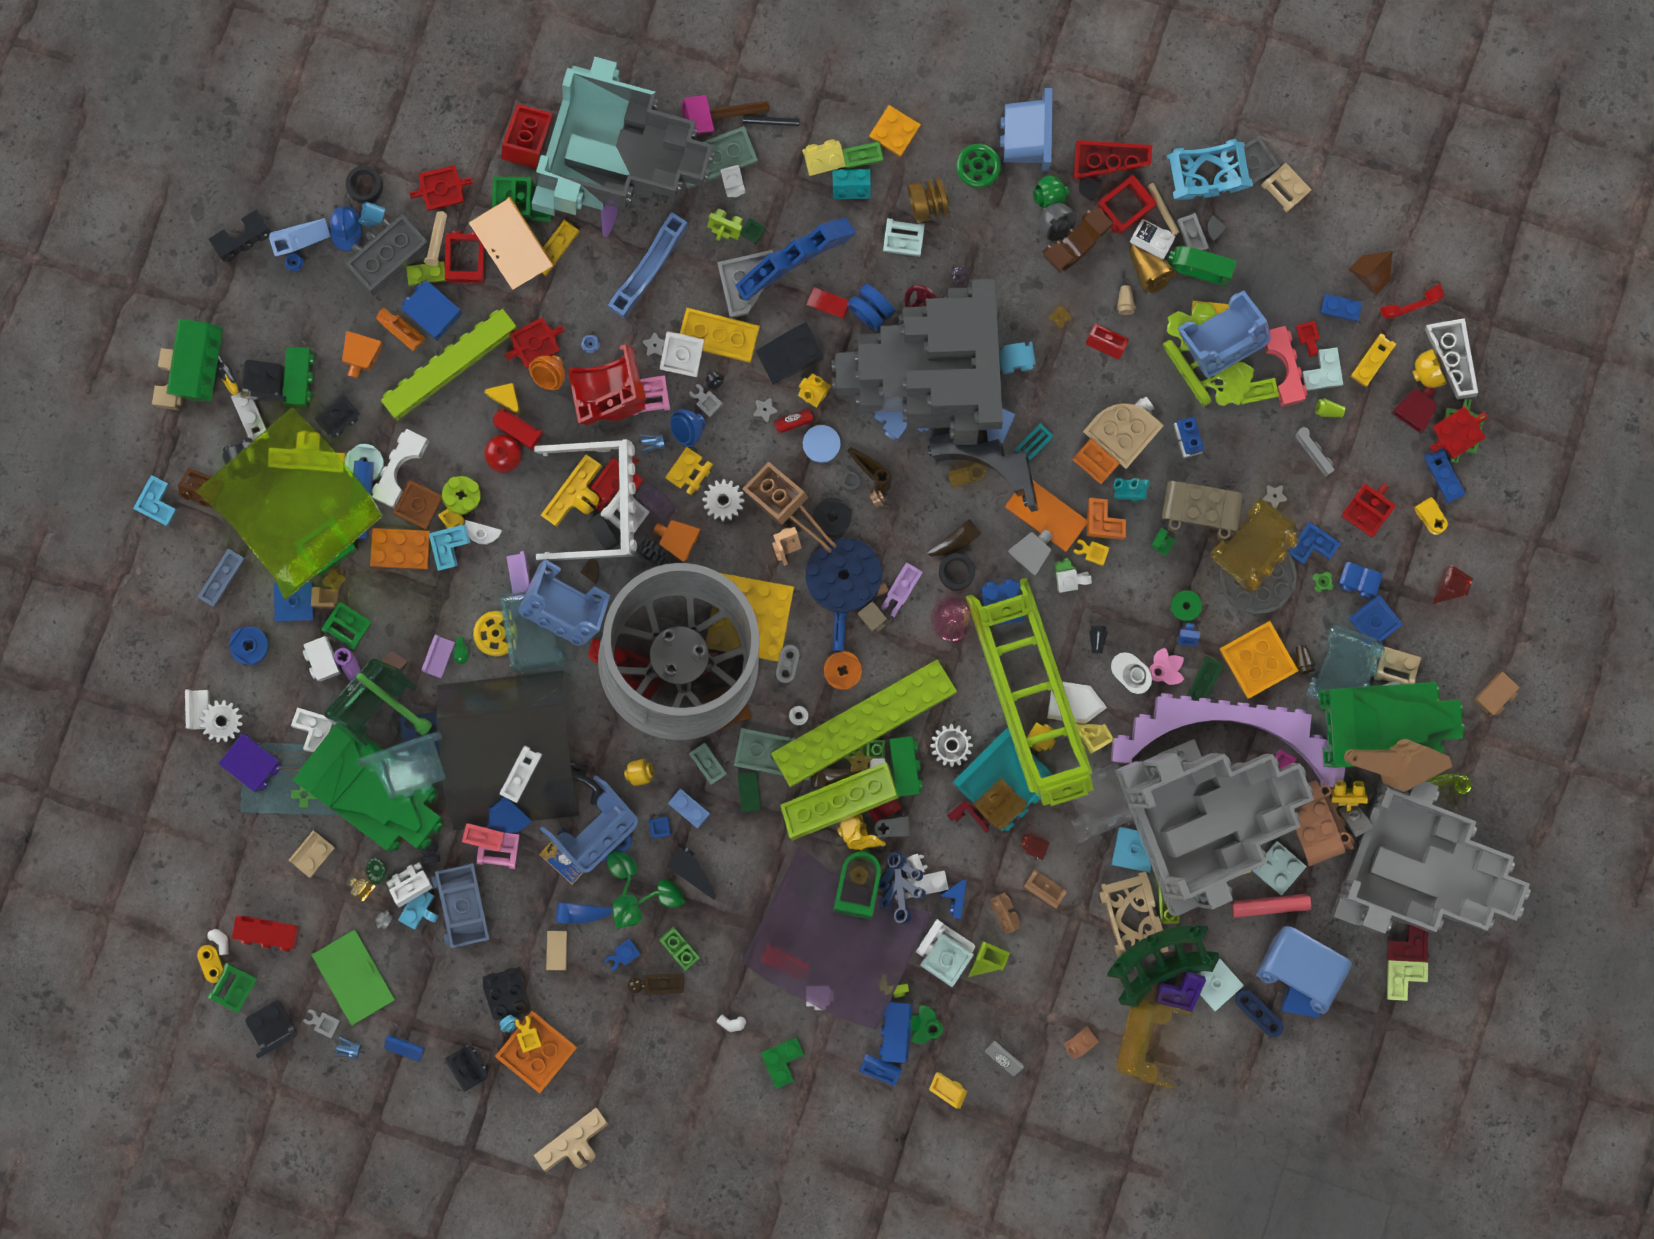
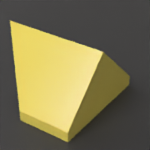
M1076 723L1088 755L1112 742L1113 737L1105 724Z

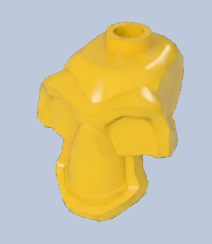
M861 814L840 821L839 826H837L840 837H843L849 849L861 851L868 847L886 845L880 837L875 835L868 836L867 825Z

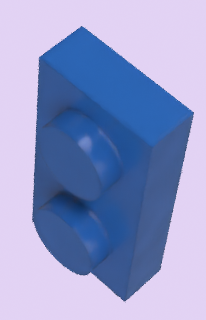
M1325 294L1320 314L1357 322L1362 302Z
M866 1054L859 1072L895 1086L902 1068Z

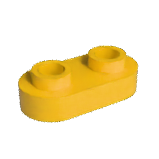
M212 945L202 946L197 956L207 981L217 983L224 970L218 950ZM206 951L210 953V957L208 959L204 957V953ZM213 969L217 971L215 977L211 975Z

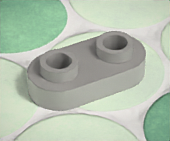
M793 645L783 647L780 653L776 677L782 683H790L796 674L800 653ZM792 652L794 656L789 659L786 654ZM784 670L789 672L788 677L782 676Z

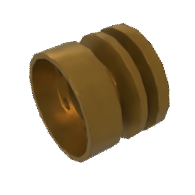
M940 177L934 178L935 187H933L931 180L927 179V189L923 188L921 182L908 184L910 203L917 223L929 221L930 211H933L936 218H940L939 209H941L944 217L949 216L948 195Z

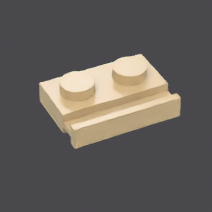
M313 830L289 861L309 878H312L336 848Z

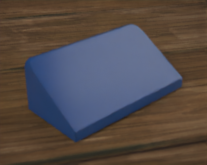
M388 1035L385 1038L384 1048L386 1050L418 1062L422 1060L425 1052L424 1047L392 1035Z

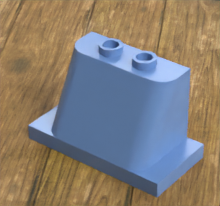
M1045 88L1042 100L1005 104L1004 117H1001L1000 128L1004 129V136H1000V147H1004L1003 162L1041 163V172H1049L1052 150V88Z

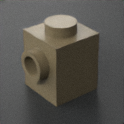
M873 601L857 613V616L871 632L876 630L878 633L886 626L887 618Z

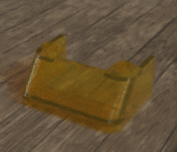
M1142 1000L1138 1008L1130 1006L1116 1062L1117 1071L1127 1077L1175 1089V1085L1172 1083L1156 1080L1158 1075L1157 1067L1153 1063L1145 1061L1154 1023H1168L1173 1011L1192 1016L1193 1012L1147 1000Z

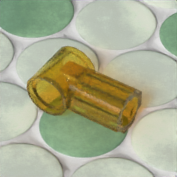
M976 463L969 467L948 472L951 487L955 488L983 481L986 477L985 467L982 464ZM976 468L983 471V475L979 478L972 475V471Z

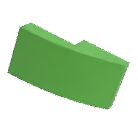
M874 740L845 756L843 759H885V740Z
M674 927L659 939L685 971L700 958Z

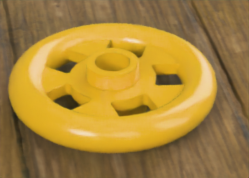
M491 611L478 619L474 626L473 637L476 646L483 653L495 657L509 653L516 646L519 638V628L514 618L502 611ZM493 619L495 624L487 627L486 622ZM503 620L509 624L507 629L500 625ZM494 630L499 631L497 637H494L492 634ZM486 631L488 639L482 640L481 632ZM506 634L511 636L508 644L503 642ZM491 642L499 643L498 649L490 648Z

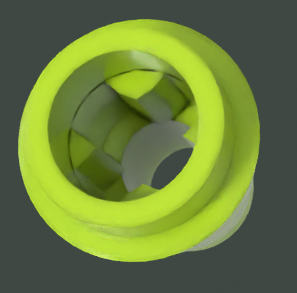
M1325 398L1317 401L1315 414H1318L1320 417L1342 418L1344 416V406Z

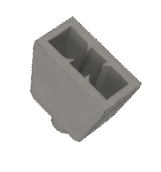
M1046 529L1038 537L1031 532L1009 549L1008 553L1036 576L1052 551L1046 544L1053 538V535Z

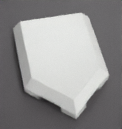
M1062 682L1076 723L1086 724L1107 708L1091 686ZM1051 690L1047 719L1062 721L1053 691Z

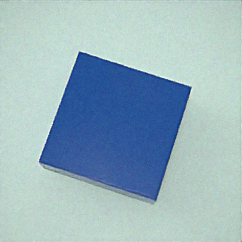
M668 816L649 820L652 839L671 836Z

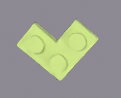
M1388 960V1000L1407 1001L1408 981L1428 982V963Z

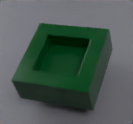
M749 218L740 236L757 245L766 227Z

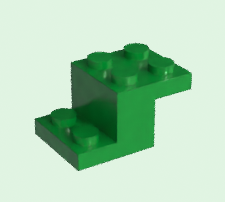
M493 176L492 208L505 201L508 197H511L526 222L552 223V215L532 210V201L537 183H533L531 177Z

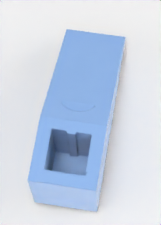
M323 218L270 232L269 240L274 255L279 256L330 237L326 220Z

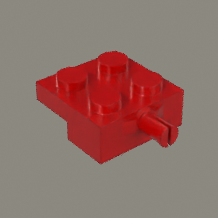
M1364 483L1341 514L1343 519L1371 538L1374 537L1396 507L1394 503L1383 496L1389 488L1388 485L1385 486V483H1382L1378 491Z

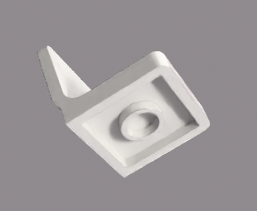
M937 919L916 950V953L925 958L942 933L971 953L974 951L975 945Z

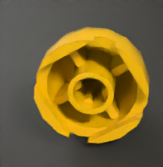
M1433 349L1422 353L1416 359V370L1413 371L1416 381H1421L1424 386L1430 388L1447 384Z

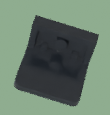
M520 967L509 968L506 971L491 973L483 977V990L494 1020L530 1011L531 1006L523 985Z

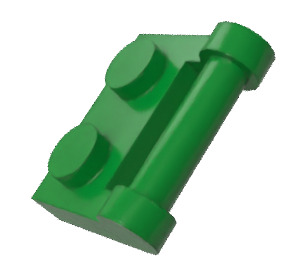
M339 602L321 631L325 634H331L348 645L350 650L355 651L372 625V622ZM334 622L356 635L352 640L332 627Z
M226 962L213 991L209 992L207 998L239 1013L257 977ZM232 972L236 974V977L225 997L222 998L219 994Z

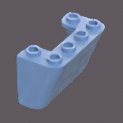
M544 559L539 564L518 611L522 617L552 631L577 646L583 645L599 631L610 595L595 586L586 594L579 592L554 578L561 568ZM548 567V568L552 569L553 571H552V572L546 571L545 568ZM593 594L600 595L602 598H595Z

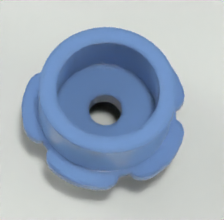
M586 335L583 338L581 347L587 353H594L595 350L599 349L600 343L595 335Z

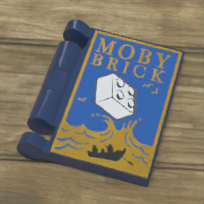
M561 828L560 831L555 835V838L559 834L564 833L565 829ZM551 841L538 854L572 886L584 874Z

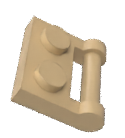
M1287 163L1261 184L1264 190L1267 189L1284 207L1283 210L1286 213L1311 192L1309 186ZM1275 181L1289 195L1292 201L1289 202L1272 183Z
M1382 647L1374 680L1399 682L1400 684L1415 683L1421 657ZM1388 668L1408 674V680L1384 673L1383 670Z

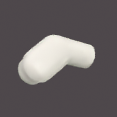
M217 929L209 931L208 939L219 945V955L229 954L228 937Z
M723 1014L716 1021L729 1032L741 1031L744 1029V1025H746V1020L743 1017L729 1020Z

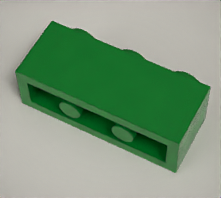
M286 347L283 396L287 397L286 402L283 404L286 407L309 408V403L312 402L310 384L314 382V373L311 372L312 365L315 364V354H313L310 348Z
M913 736L889 739L894 783L898 797L919 795V790H923L922 779H918L917 771H920L919 759L915 760V752H918L917 740L913 741Z

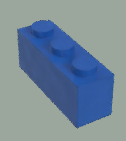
M887 1002V1006L884 1005L883 1017L886 1018L885 1025H882L881 1037H884L883 1045H880L879 1052L880 1056H882V1061L908 1063L913 1004Z

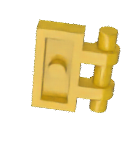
M686 447L665 479L680 489L686 483L689 485L686 493L692 496L701 487L700 483L705 476L708 477L713 464L707 461L704 466H701L699 463L703 458ZM694 470H697L699 473L694 480H691L689 477Z

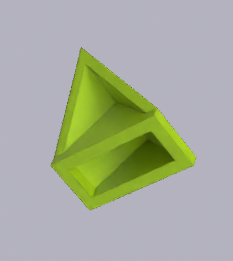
M982 941L968 977L997 970L1003 971L1010 952Z

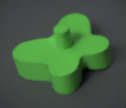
M1065 558L1063 562L1057 561L1054 563L1056 568L1055 578L1056 572L1076 570L1069 558Z

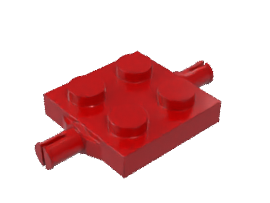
M453 165L418 174L420 190L411 191L409 194L411 200L422 197L429 212L465 203L462 194L463 187L474 183L472 176L460 179L456 166Z
M542 317L509 334L513 341L514 349L504 355L507 361L518 356L528 369L530 363L539 356H553L561 352L556 344L555 336L565 332L562 325L551 330Z
M1466 406L1462 407L1432 427L1437 435L1438 442L1430 446L1429 449L1435 448L1431 451L1434 454L1443 448L1448 451L1452 459L1456 458L1486 438L1479 424L1488 419V415L1483 417L1486 415L1483 412L1474 417Z
M633 456L632 463L636 466L640 460ZM614 458L611 459L591 487V490L596 492L601 498V501L595 507L599 512H602L606 505L610 504L620 490L619 461ZM635 473L633 475V482L635 483L636 491L644 482V479Z

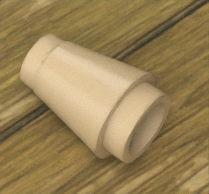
M1128 285L1121 286L1117 310H1119L1121 315H1131L1136 308L1132 287Z

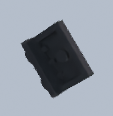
M343 394L314 419L331 439L340 436L348 424L351 426L356 423L360 413Z
M469 1044L445 1058L463 1092L468 1091L488 1078L486 1067L480 1064L477 1059L478 1054L476 1050L470 1047Z

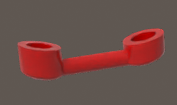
M1441 283L1424 293L1426 299L1401 308L1399 305L1379 308L1382 317L1387 319L1397 318L1439 302L1445 295Z

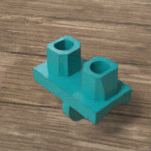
M1116 478L1113 485L1115 490L1114 498L1131 499L1133 502L1146 500L1147 489L1151 482L1149 480H1140L1139 478H1133L1132 480Z

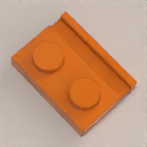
M1092 439L1072 459L1100 484L1120 464Z

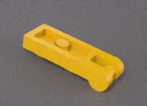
M1380 333L1350 377L1366 387L1397 343L1394 341L1390 342L1385 338L1384 334ZM1380 344L1386 347L1384 352L1378 349Z

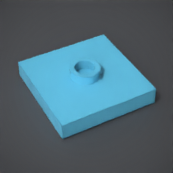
M1119 827L1111 865L1150 873L1151 863L1139 832Z

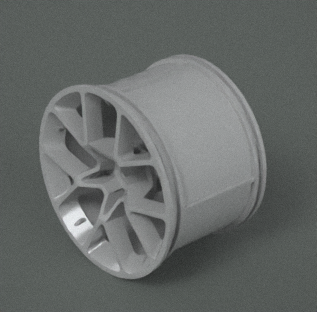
M665 564L649 569L632 579L618 593L610 606L598 654L600 680L613 708L625 721L636 729L661 739H696L723 728L744 708L753 692L759 667V630L752 606L746 596L732 581L717 571L696 564ZM667 596H684L687 600L688 627H671L660 632L652 606L653 601ZM698 598L712 604L719 609V613L696 626L693 599ZM646 606L653 632L648 633L625 627L624 624L640 607ZM726 617L730 619L736 628L741 640V646L712 658L708 653L704 639L699 634ZM619 634L652 642L650 663L647 668L616 666L614 650ZM743 655V671L737 682L716 666ZM704 671H711L731 688L719 698L703 705L690 690L691 683L700 677ZM622 675L644 676L645 678L637 691H634ZM661 678L666 682L676 685L678 694L672 707L654 703L641 696L651 680ZM683 697H687L694 705V707L679 708Z

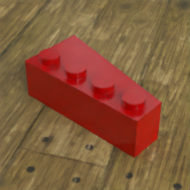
M1076 140L1072 181L1147 168L1151 165L1153 145Z

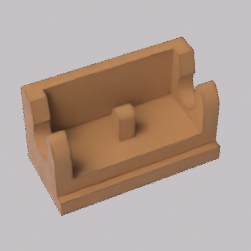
M1035 869L1023 886L1055 909L1067 893L1065 889Z

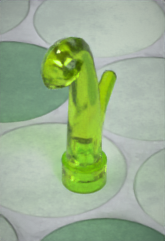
M1453 773L1441 776L1438 774L1426 780V782L1439 787L1455 782L1456 790L1462 794L1468 793L1472 788L1471 780L1463 774ZM1460 781L1463 782L1466 785V787H1461Z

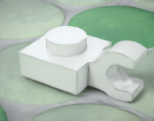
M1075 569L1056 572L1059 593L1078 590V584L1087 585L1092 583L1091 575L1088 572L1077 574Z

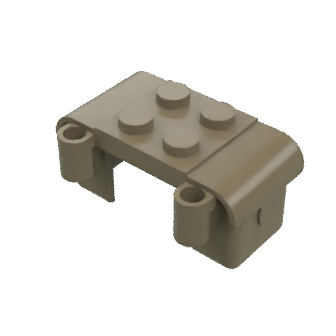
M1168 481L1161 519L1169 520L1167 528L1171 532L1177 531L1181 526V522L1219 529L1216 534L1217 538L1223 541L1230 536L1231 530L1238 532L1244 494L1201 485ZM1171 523H1176L1177 528H1173ZM1221 531L1226 533L1225 537L1221 535Z

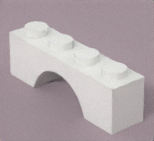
M406 429L405 433L402 432L397 441L399 444L396 450H392L388 466L382 469L380 474L382 478L379 484L376 483L372 489V497L375 500L395 509L403 493L397 482L399 468L407 460L421 459L429 444L427 438Z

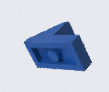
M961 880L940 895L955 899V902H951L949 911L950 914H953L952 918L961 919L967 880Z

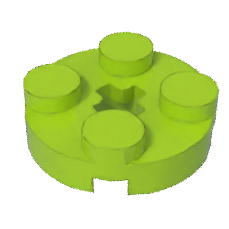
M452 477L443 487L442 501L450 512L458 515L468 514V512L477 508L481 495L479 486L468 477ZM463 491L467 497L459 500L456 493Z

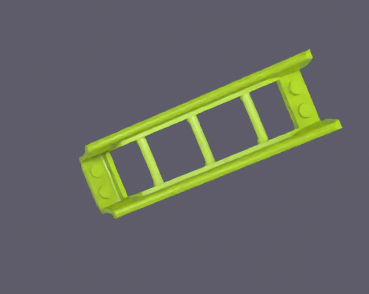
M1026 577L1020 579V588L1023 595L984 607L981 606L980 601L975 596L968 595L965 597L1028 789L1039 796L1043 806L1048 804L1054 806L1089 795L1088 792L1094 790L1090 776L1092 769L1028 578ZM1027 615L1034 636L996 647L989 626ZM1037 644L1049 681L1011 693L999 656L1002 653ZM1052 690L1064 727L1026 739L1014 701L1041 691ZM1062 735L1068 736L1071 748L1080 767L1041 778L1029 747Z

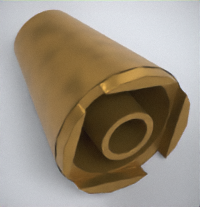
M1131 244L1129 255L1145 294L1148 291L1150 294H1154L1169 285L1167 281L1170 278L1174 280L1177 272L1166 260Z

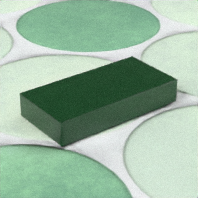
M757 772L737 774L741 812L761 810Z

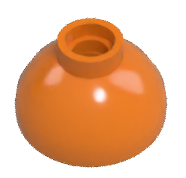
M555 355L539 356L529 365L530 375L540 387L547 390H557L563 385L565 370L560 357Z

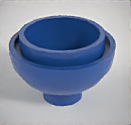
M686 409L675 411L670 421L673 436L686 447L695 445L700 440L702 430L705 427L703 416Z

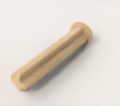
M444 211L436 213L427 258L424 259V263L430 266L439 265L438 257L447 220V214Z

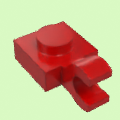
M1315 321L1296 325L1295 328L1300 345L1306 344L1309 357L1316 356L1318 349L1315 341H1319L1320 337Z

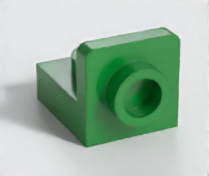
M1161 528L1150 548L1167 556L1175 543V539L1168 536V531Z

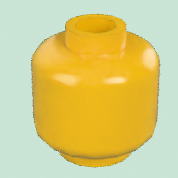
M646 759L631 761L628 763L624 775L626 780L630 781L634 786L647 784L654 777V767Z

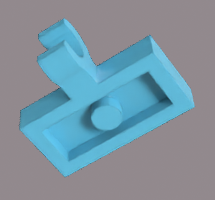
M426 891L408 902L398 921L414 930L417 929L423 917L431 922H436L439 916L428 910L435 895Z

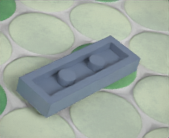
M227 549L197 597L215 608L246 559Z

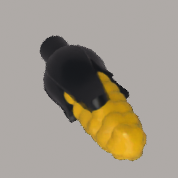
M219 355L216 373L225 388L235 396L239 393L232 369Z

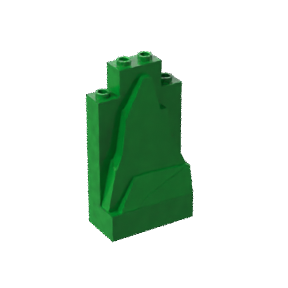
M1437 682L1318 690L1319 709H1325L1328 740V747L1322 748L1323 767H1355L1344 760V755L1348 750H1389L1390 747L1396 745L1402 739H1408L1444 753L1441 740L1463 738L1465 732L1461 718L1463 705L1460 703V700L1438 701L1440 690Z
M342 718L337 721L292 779L389 853L399 849L403 838L422 851L431 844L433 835L439 833L444 826L443 822L445 820L427 807L435 802L439 791Z

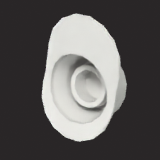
M1119 653L1114 657L1111 664L1112 673L1129 691L1140 694L1149 689L1152 683V676L1147 665L1131 653Z

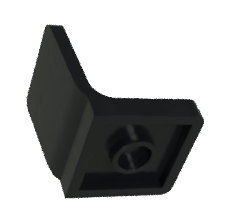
M246 360L243 367L240 398L280 404L286 402L287 397L281 396L283 366L277 363Z
M280 1001L272 1002L245 1019L261 1050L256 1054L258 1059L293 1039L298 1033Z

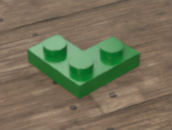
M797 1037L761 1052L776 1089L794 1081L786 1063L804 1056Z

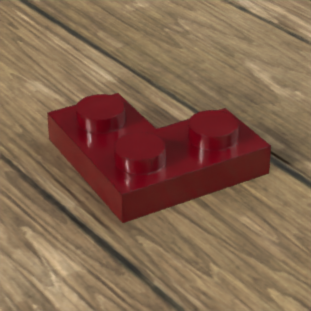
M1408 924L1407 942L1388 941L1387 960L1427 963L1428 932Z

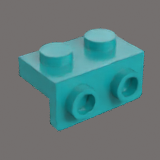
M870 169L832 170L833 199L871 198Z

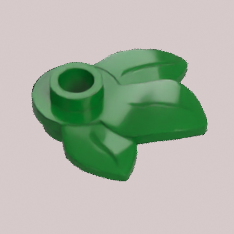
M920 1005L919 1015L912 1016L911 1030L915 1032L912 1042L925 1044L930 1038L936 1039L940 1037L943 1032L942 1023L936 1019L935 1012L928 1006ZM935 1025L937 1031L932 1032L930 1026Z

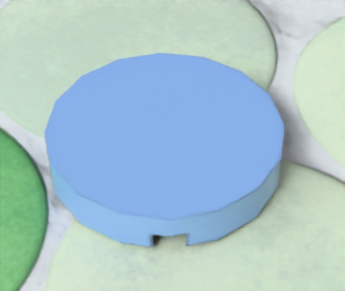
M816 425L810 428L803 439L805 454L809 459L817 463H827L834 459L839 453L841 446L840 437L837 432L826 425Z

